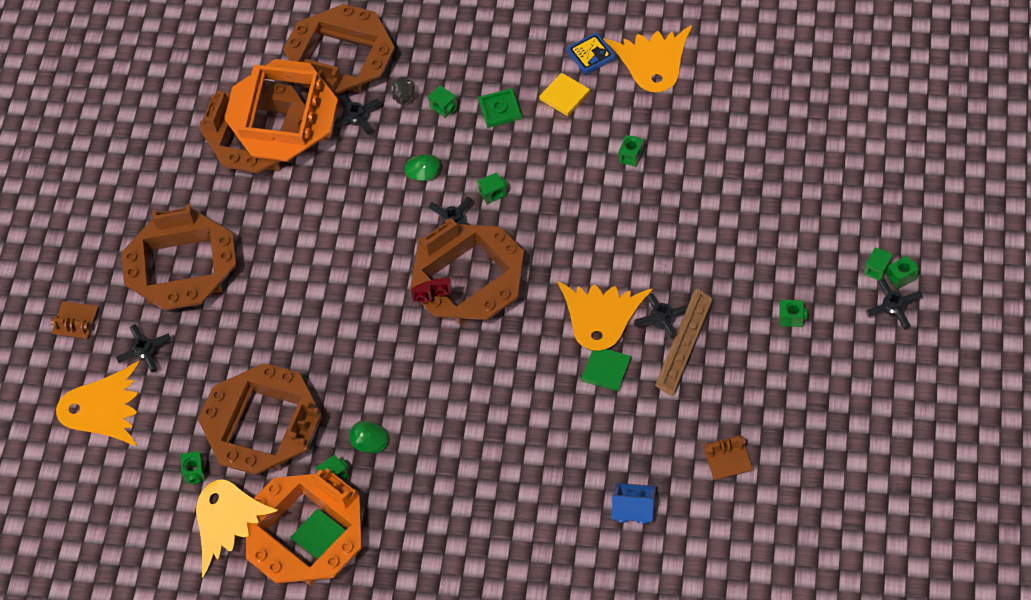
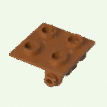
M62 301L58 315L55 318H51V325H54L51 334L88 339L98 306Z
M737 435L736 437L725 438L724 440L721 439L703 445L714 480L753 471L744 445V436Z

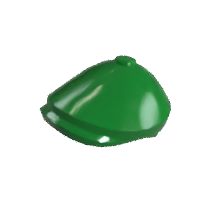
M431 154L414 156L407 161L404 169L405 174L413 180H434L440 172L439 159Z
M362 420L352 426L349 438L355 449L361 452L378 453L387 446L389 435L379 424Z

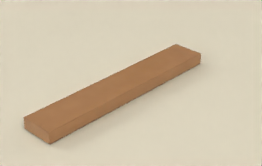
M696 289L692 295L677 331V336L674 338L655 384L656 387L669 396L674 395L713 300L700 289Z

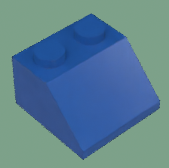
M616 483L612 496L611 519H616L618 522L637 521L640 524L652 522L656 486Z

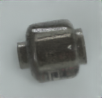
M399 77L398 80L392 83V98L400 105L410 104L415 99V83L409 80L408 77Z

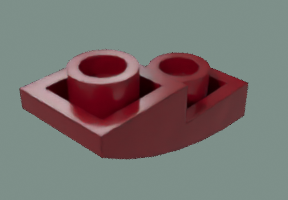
M434 279L411 288L413 302L424 303L432 301L433 295L444 296L452 294L451 279Z

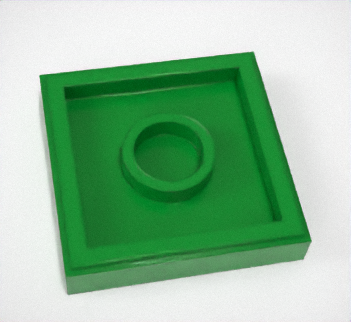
M513 88L478 97L487 128L522 120Z
M608 349L592 350L581 377L582 382L619 392L630 364L631 356Z
M317 508L290 538L304 551L318 560L346 530Z

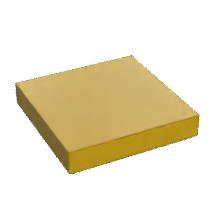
M560 73L539 98L542 102L569 117L590 94V89Z

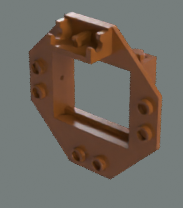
M341 4L298 21L283 50L289 61L310 63L333 94L337 95L347 90L352 93L362 94L369 81L382 76L395 47L376 12ZM322 35L372 47L358 77L342 74L339 72L338 67L310 60ZM300 83L302 87L310 89L311 84Z
M264 80L257 109L287 114L280 131L299 133L305 110L304 103L291 84ZM216 91L215 95H211V101L203 120L200 121L199 128L221 165L225 168L259 173L265 169L280 172L284 161L253 158L247 150L228 147L234 132L224 118L231 92L226 94L222 91Z
M187 204L186 208L164 212L153 210V219L121 252L124 285L146 298L148 304H155L163 310L203 304L212 293L223 292L222 281L236 267L233 233L192 209L191 204ZM211 240L214 274L150 285L148 251Z
M447 218L443 225L429 235L418 238L410 292L414 286L430 281V277L477 244L505 272L458 306H455L446 295H433L432 301L421 303L433 317L453 318L459 325H462L469 319L488 320L518 299L524 250L501 227L457 224L452 218Z
M263 363L214 385L198 421L219 465L257 475L270 468L282 471L284 464L286 465L289 459L308 451L322 415L299 372ZM252 392L298 404L276 455L230 443Z

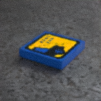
M597 32L566 48V52L584 75L615 60V54Z

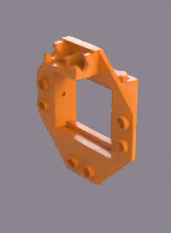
M274 59L265 66L253 65L251 75L232 87L224 119L253 158L288 162L318 141H326L327 138H331L339 101L310 63ZM264 79L311 84L299 133L252 128Z
M328 468L325 471L320 469L316 474L273 478L253 498L278 511L265 515H256L258 523L247 522L249 536L246 537V559L275 583L305 581L311 586L318 579L334 578L362 549L359 493L333 474ZM302 494L347 528L311 567L267 532Z

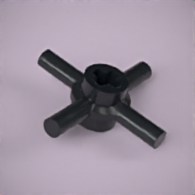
M345 93L341 94L340 99L347 107L344 117L334 122L333 129L335 130L350 122L354 126L360 125L367 135L371 134L373 130L365 121L368 111L381 105L380 100L377 98L362 106L359 102H351Z
M467 196L458 207L450 206L446 209L431 202L428 208L442 216L443 224L447 218H452L457 224L470 225L464 221L463 212L473 200Z
M885 279L879 280L878 283L885 297L881 305L866 310L867 316L871 317L886 312L890 316H897L903 329H908L911 325L903 311L907 303L923 298L921 291L903 296L899 292H892Z
M649 294L647 299L653 310L648 316L634 319L635 327L653 322L656 328L665 329L671 339L675 338L677 333L671 322L674 316L685 314L688 305L671 309L668 304L659 303L654 294Z
M136 324L131 325L130 330L135 338L132 350L117 356L118 364L137 357L140 360L146 361L151 373L156 372L158 368L152 358L155 347L172 340L169 333L151 340L141 335Z

